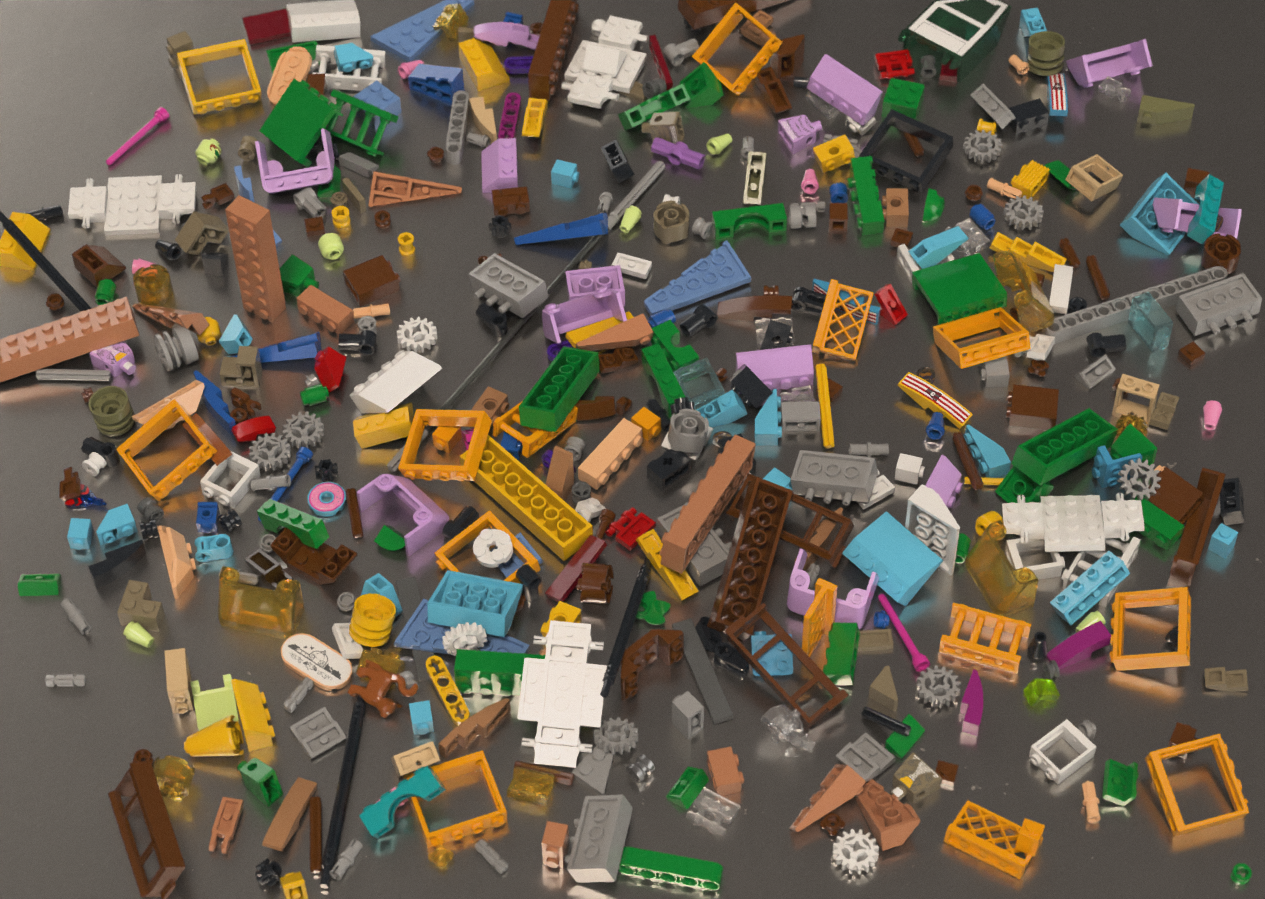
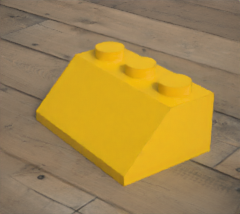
M475 38L458 43L459 58L477 91L510 82V78L491 45Z
M12 212L9 219L17 225L42 253L50 233V228L30 214ZM4 230L0 239V266L34 271L37 263L7 230Z
M412 403L396 406L388 413H370L357 417L353 421L354 436L361 449L408 437L414 418Z
M232 679L231 682L248 751L251 752L273 746L271 738L275 737L273 726H268L267 723L271 718L268 708L264 709L263 704H266L264 691L259 692L257 684Z

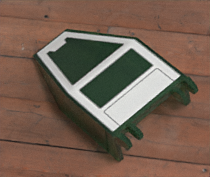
M934 0L900 32L898 41L903 42V50L908 49L910 51L919 42L944 55L941 60L943 65L952 59L950 68L956 69L958 67L956 81L960 83L997 46L1012 6L1000 0Z

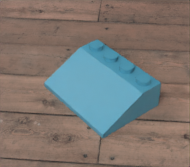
M1165 172L1154 180L1121 222L1120 226L1132 238L1169 255L1186 232L1173 230V233L1162 232V228L1158 226L1153 208L1154 198L1182 199V202L1198 203Z
M887 511L858 534L842 552L869 578L872 571L876 572L879 576L877 585L896 602L904 606L910 602L944 561Z
M447 570L428 601V623L456 628L458 624L465 625L468 622L471 625L476 622L477 626L481 624L482 628H485L486 634L505 637L511 627L523 590V584Z

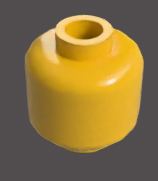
M205 317L209 326L201 335H196L200 343L212 346L221 338V330L217 320L212 319V317Z
M989 511L979 516L975 523L977 534L984 539H992L1001 534L1004 530L1002 516L995 511Z

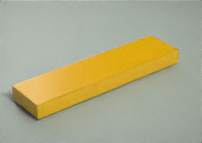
M629 311L625 312L627 320L634 318ZM611 317L567 332L566 338L576 348V343L616 326L623 321Z

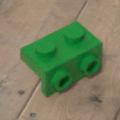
M1112 759L1105 762L1102 798L1123 807L1133 801L1137 795L1138 763L1132 762L1127 766Z

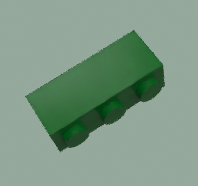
M1143 498L1141 504L1144 531H1139V533L1154 541L1157 546L1168 551L1182 537L1184 525Z
M833 622L832 630H829L828 634L830 647L826 648V659L828 660L827 665L823 667V672L835 685H853L860 631L857 623Z

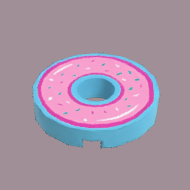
M319 483L308 494V506L313 510V513L319 516L328 517L336 515V512H341L346 505V492L337 483ZM325 497L332 498V500L328 502L322 501Z

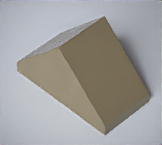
M885 666L870 685L869 698L892 711H897L898 696L890 667Z

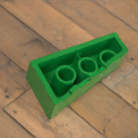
M872 156L851 158L850 175L846 180L847 188L851 189L850 200L854 202L853 212L858 217L856 218L857 228L861 229L862 235L884 232V216L881 200H879L878 185L876 186L875 169L872 170Z

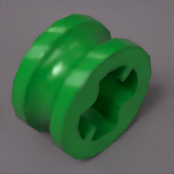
M1244 863L1236 864L1231 871V879L1236 884H1246L1251 878L1252 870ZM1238 871H1241V873L1245 874V876L1242 877L1241 874H1237Z

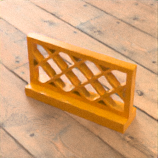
M831 279L815 335L812 353L819 354V352L855 361L873 292L842 285L837 280ZM839 291H847L851 297L842 301ZM860 295L868 297V301L862 305L856 299ZM853 300L857 308L849 311L845 303ZM842 306L846 313L837 317L834 309ZM860 310L863 319L856 322L851 314ZM848 316L853 324L844 328L840 320ZM837 322L842 330L833 334L830 325ZM855 327L859 335L851 339L847 331ZM844 333L848 341L840 345L836 336ZM831 339L837 345L833 349L824 347L825 343ZM851 343L854 348L853 355L845 353L843 347Z
M818 578L815 584L814 601L806 612L803 622L802 650L809 657H811L824 634L828 636L829 630H832L833 622L835 621L837 585Z
M967 800L953 823H950L946 830L945 843L1019 880L1033 857L1027 853H1024L1025 860L1016 856L1014 853L1021 851L1012 848L1009 841L1017 840L1021 826ZM971 809L977 812L978 816L968 817L967 810ZM991 819L997 825L988 827L985 820ZM980 821L983 828L973 829L971 823ZM967 824L969 830H963L957 827V825ZM1011 829L1015 831L1016 835L1006 836L1004 830ZM1000 831L1002 837L992 838L990 832ZM986 833L988 839L984 840L976 836V834ZM1004 842L1007 849H1002L995 844Z

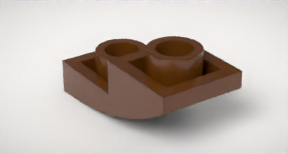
M632 347L615 348L611 354L599 355V369L601 373L614 372L638 363L639 359Z
M596 396L595 400H579L575 405L578 408L577 420L599 419L616 414L614 396Z

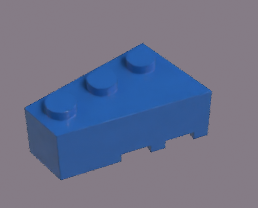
M418 64L408 76L410 90L452 105L454 93L460 90L464 91L463 68Z

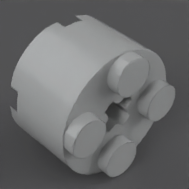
M694 409L679 410V413H674L671 417L668 431V441L671 444V449L686 453H699L706 443L709 428L708 419L702 417L701 413Z

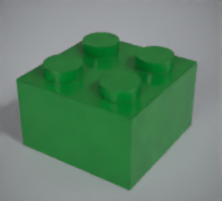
M891 78L883 100L881 117H886L890 110L893 109L917 120L924 99L925 85Z

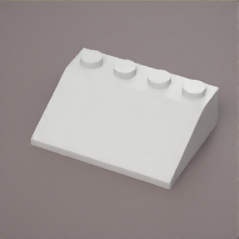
M354 0L286 4L292 43L360 37V18Z
M402 350L394 356L395 359L391 362L384 363L379 372L369 375L367 377L368 380L364 384L357 385L354 388V392L350 394V397L361 414L388 413L440 371L442 367L413 351Z
M922 484L908 499L905 527L944 560L938 568L952 575L954 573L960 527L939 494Z

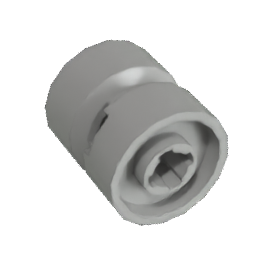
M815 204L804 205L803 208L799 205L789 206L790 229H801L802 226L805 228H816Z

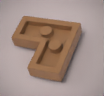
M759 10L753 16L766 28L773 23L774 17L762 10ZM749 20L739 28L741 35L762 47L770 39Z

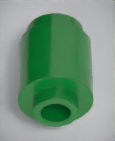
M104 279L99 281L95 293L97 305L113 302L117 286L112 280Z
M317 384L304 388V391H300V396L304 406H313L326 402V397H329L326 386L323 387L322 384Z
M959 533L955 559L957 564H961L967 559L971 544L970 538L963 533Z

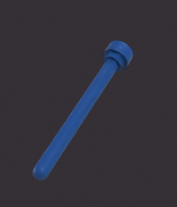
M300 447L296 453V461L287 473L291 481L301 466L309 462L313 457L312 451L306 447ZM287 487L277 488L270 499L278 502Z

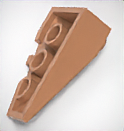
M640 314L576 343V348L597 351L632 347L639 344L645 345L651 341L653 331L645 315Z
M836 764L821 782L820 786L822 789L813 794L809 799L810 807L807 806L800 812L789 829L792 832H799L854 796L857 797L863 791V785L866 781L850 766Z
M873 779L865 782L863 791L855 797V800L876 842L882 851L902 845L920 823V818L912 806L907 803L903 804L896 795H890L884 791V787Z

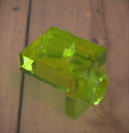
M1034 678L1023 690L1030 706H1035L1040 700L1056 701L1060 697L1052 679Z

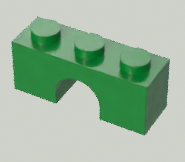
M671 320L651 328L653 331L651 344H660L673 372L682 377L699 369V355L690 344L685 347H675L680 344V331Z

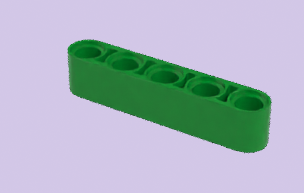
M624 847L618 871L622 874L717 890L720 887L723 866L712 861L634 847Z

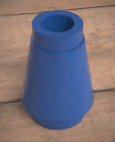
M940 412L932 414L926 427L927 436L931 439H940L945 433L943 414Z

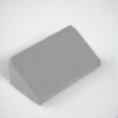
M351 152L339 156L341 166L367 178H370L373 171H376L379 165Z
M1105 354L1074 375V377L1087 389H1091L1116 369Z

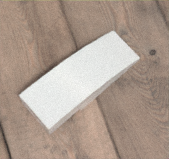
M1055 264L1048 312L1067 314L1073 273L1072 266Z

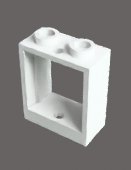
M231 451L232 455L218 466L216 464L212 466L201 479L200 484L202 493L206 497H212L225 506L228 505L235 508L250 490L251 480L259 479L261 475L258 464ZM227 467L244 475L231 492L214 484Z
M1020 538L1006 541L1005 554L1015 584L1060 577L1062 569L1065 568L1063 556H1060L1059 552H1050L1053 563L1023 567L1019 552L1044 548V539L1029 540L1027 543H1025V540L1024 543H1021Z
M1066 719L1031 746L1029 757L1032 763L1039 766L1050 780L1060 784L1094 758L1096 746ZM1063 738L1080 756L1059 770L1043 752Z

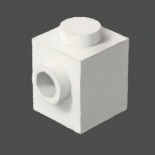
M900 453L895 471V480L918 484L919 477L923 478L925 466H922L923 458Z

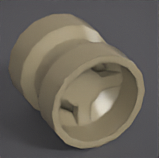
M244 136L242 138L241 146L238 150L240 158L248 161L255 158V141H258L255 137Z

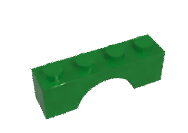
M682 83L617 115L624 130H627L652 118L654 113H662L690 100V97Z
M783 203L712 211L715 239L732 238L737 229L749 224L759 225L766 229L768 233L787 231V216Z
M660 344L642 348V364L647 375H652L662 405L667 411L668 418L673 415L670 405L675 404L674 399L684 398L685 395Z
M272 499L266 501L257 510L265 529L278 533L282 528L286 527L295 533L303 544L317 549L330 537L322 519Z

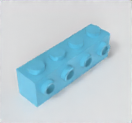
M1108 551L1057 595L1050 604L1056 614L1071 626L1124 580L1130 572L1120 558Z

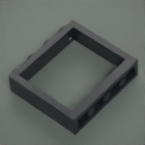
M891 109L859 157L871 156L891 126L940 147L920 177L872 156V170L875 169L878 175L887 177L897 184H902L910 190L922 193L953 148V136Z

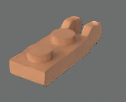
M228 797L222 798L211 831L209 851H215L219 837L224 838L221 853H228L244 806L243 800Z

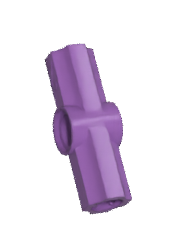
M656 137L651 146L652 152L667 157L674 165L683 163L701 169L705 161L704 154L690 150L685 143L680 141L674 144Z

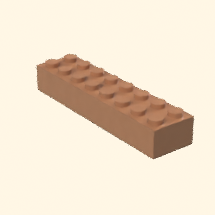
M238 195L225 209L243 308L273 323L286 309L270 210Z
M128 298L117 299L113 302L99 305L95 308L0 339V382L140 336Z
M734 435L731 441L728 440L726 442L723 453L717 455L714 466H710L706 473V478L700 480L697 487L698 490L696 493L692 492L687 506L684 505L682 507L679 518H675L671 524L670 531L664 533L661 543H663L660 551L662 556L661 565L681 574L683 573L747 477V473L751 471L756 443L738 435Z

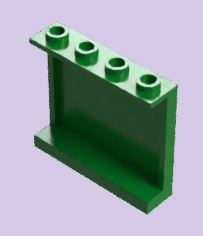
M293 79L259 131L297 162L309 168L312 161L306 156L321 135V129H325L335 113L343 117V114L338 111L340 107L332 102L329 104L330 100L322 94L319 96L320 92L313 87L309 88L311 85L306 81L301 80L299 82Z
M980 253L912 272V287L914 290L920 289L938 316V325L999 307H1007V291Z

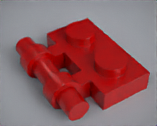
M908 49L875 54L874 59L878 71L885 70V72L879 73L880 79L887 78V80H890L893 77L900 76L906 78L908 75L915 74L914 68H907L912 66V59Z
M633 507L628 511L625 510L617 521H613L605 531L609 537L617 534L615 540L629 551L638 544L636 539L656 527V522L641 512L635 516L637 511Z

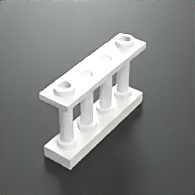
M316 46V60L320 62L319 73L312 72V74H325L327 88L362 91L376 80L382 84V78H377L378 69L385 68V51L363 49L373 55V65L370 66L372 67L371 76L362 77L360 76L361 68L354 69L353 76L343 75V71L339 72L338 68L336 74H326L327 63L336 64L334 57L335 47Z
M1133 536L1131 542H1126L1125 544L1114 538H1105L1106 544L1122 551L1123 556H1118V558L1125 563L1128 569L1139 550L1141 539ZM1079 551L1069 570L1065 569L1061 577V580H1064L1062 589L1067 588L1070 582L1075 581L1079 577L1075 575L1079 567L1087 570L1092 566V564L1083 561L1087 553L1100 559L1105 552ZM1119 584L1099 601L1100 606L1107 607Z

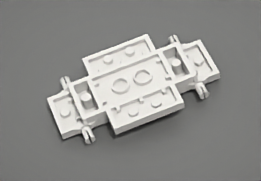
M610 16L604 26L593 24L592 31L601 33L598 38L599 43L582 40L564 74L565 80L574 81L573 84L563 82L561 89L570 91L567 96L568 102L601 109L603 103L607 102L608 99L618 101L619 94L612 93L613 90L625 93L630 92L647 60L646 53L633 51L638 41L647 43L649 40L648 35L640 34L642 22ZM587 44L627 51V55L616 77L583 71Z
M178 174L175 175V183H163L162 175L108 178L107 189L106 186L93 187L94 180L90 178L89 182V178H87L86 187L70 188L68 216L69 219L83 220V228H86V226L89 228L90 223L105 222V236L159 233L160 220L173 219V224H176V221L179 224L180 215L195 212L196 182L182 183L183 176L179 174V178Z
M1119 493L1116 494V501H1101V504L1100 495L1040 496V502L1025 503V496L1022 495L1021 500L1019 495L1017 503H1002L1004 534L1020 535L1021 543H1024V540L1027 543L1029 540L1044 539L1045 552L1105 551V538H1121L1122 541L1124 539L1128 541L1130 532L1144 531L1141 500L1124 501L1123 493L1120 495Z
M550 620L547 636L534 635L533 644L546 646L545 660L524 659L518 720L538 722L535 739L522 738V746L534 747V764L576 768L577 757L580 752L592 753L590 748H593V744H583L580 742V726L601 728L604 698L600 696L607 666L587 664L591 649L603 651L604 642H594L591 640V624Z

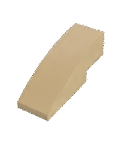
M483 97L469 98L472 119L479 132L490 137V143L492 144L497 140L493 109H485Z

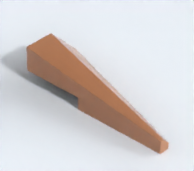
M373 171L368 206L373 207L459 194L462 191V187Z
M139 303L132 306L135 311L169 328L176 323L201 335L209 326L202 313Z

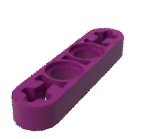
M509 93L505 97L498 139H504L505 135H508V138H515L521 109V96L518 93ZM508 112H514V113H515L514 115H511V116H510V115H507ZM507 124L513 125L511 128H505L504 126Z

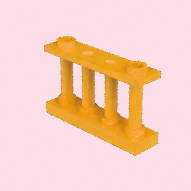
M521 401L504 415L495 419L492 435L496 437L504 431L522 443V455L528 458L574 424L578 408L576 406L573 407L556 432L523 426L533 433L526 437L511 427L515 422L520 424L519 405L522 403Z
M953 602L951 617L955 618L950 636L942 634L939 652L1017 674L1021 656L1016 655L1021 637L1029 638L1031 624L1023 620L1011 619ZM963 620L975 623L969 641L957 638ZM982 626L994 629L989 647L977 644ZM1002 631L1014 634L1008 652L997 650Z

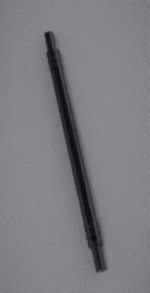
M0 211V221L4 229L7 230L80 312L92 309L17 225Z
M647 556L639 569L602 679L603 686L600 696L603 698L608 697L610 688L615 683L651 574V562Z
M357 695V700L353 705L321 865L323 869L320 881L321 888H328L329 872L335 865L366 708L365 701L360 695Z

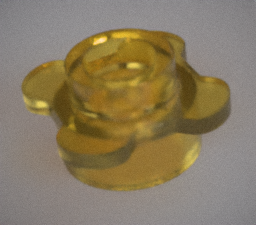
M439 844L434 852L428 855V859L431 862L433 861L436 866L443 868L453 858L454 854L451 850L445 849L444 845Z

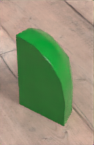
M930 188L926 198L923 221L936 220L943 213L945 206L944 197L941 198L937 195L936 190Z
M384 525L374 540L375 543L389 551L400 550L405 547L404 535L392 526Z

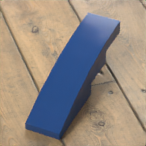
M195 370V380L204 384L202 400L216 421L232 435L231 429L236 425L235 419L230 416L228 404L223 401L221 390Z

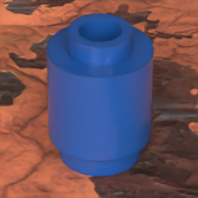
M983 204L974 205L971 208L969 216L980 228L989 230L994 226L996 222L994 215Z
M664 309L648 318L651 328L668 320H671L673 323L676 322L675 315L670 309Z

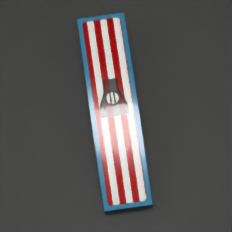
M1063 73L1047 76V100L1050 116L1068 115L1065 74Z
M813 279L812 291L827 295L830 282ZM839 291L842 301L851 297L847 291ZM858 296L856 299L859 304H864L865 297ZM853 300L845 303L849 311L857 308ZM870 305L866 321L878 324L881 307ZM839 306L838 308H836V309H838V310H840V311L846 313L842 306ZM860 310L851 314L853 317L863 319Z

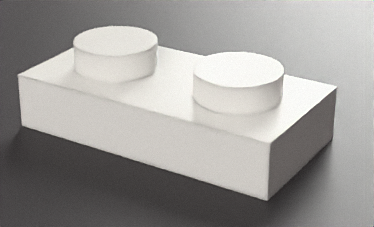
M617 253L612 265H620L621 273L646 279L652 267V261Z
M334 623L332 631L343 659L362 658L364 651L361 644L354 641L349 635L350 623Z

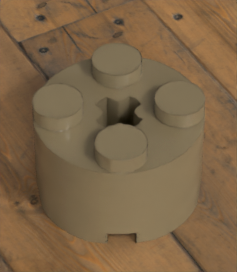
M665 201L657 206L653 213V230L655 235L661 239V242L668 244L688 237L689 210L684 204H676V201Z

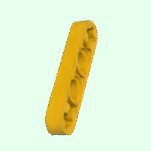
M435 655L431 656L426 660V671L452 722L459 726L470 717L469 710L442 658ZM432 663L438 665L440 673L437 674L435 668L431 665ZM445 678L449 681V684L442 687L438 685V681ZM449 695H455L458 700L455 703H449L446 701V698ZM459 707L461 715H464L463 719L457 717L456 708Z

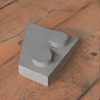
M597 744L592 749V753H589L571 773L574 774V778L597 795H605L614 755L610 752L604 753V748L598 749Z

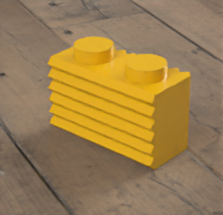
M1031 160L1028 165L1024 164L1018 176L1015 175L1012 178L1011 185L1022 191L1021 197L1025 195L1026 199H1029L1046 183L1050 169Z

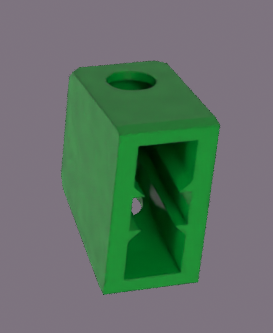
M292 254L279 268L283 292L299 296L310 285L317 289L319 288V282L315 280L314 269Z
M253 758L249 762L244 760L239 763L237 769L242 776L246 788L264 805L269 807L283 795L274 769L257 758Z

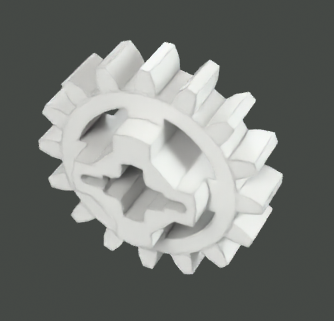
M411 317L410 322L404 320V326L399 325L397 339L402 349L407 347V351L412 349L417 353L418 350H421L423 353L424 348L430 350L431 345L436 344V326H433L432 321L427 322V318L422 321L420 317H417V320Z
M468 622L465 625L458 624L456 628L451 627V631H446V636H442L444 649L447 650L448 654L453 653V656L456 655L457 649L478 650V647H484V642H487L485 628H482L481 624L477 626L476 622L471 625Z
M851 829L850 834L844 831L843 836H837L836 843L833 844V858H836L835 864H842V871L848 868L849 874H852L853 870L860 874L861 869L868 872L869 866L874 867L875 861L878 860L879 846L876 845V839L870 840V833L862 835L861 829L858 833Z

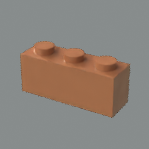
M312 285L296 298L298 310L301 314L309 316L316 323L327 327L331 332L343 333L354 323V314L351 308Z

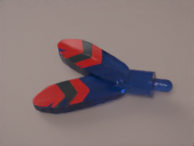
M80 484V495L83 498H74L65 502V506L69 508L107 504L103 499L95 497L93 492L83 484Z

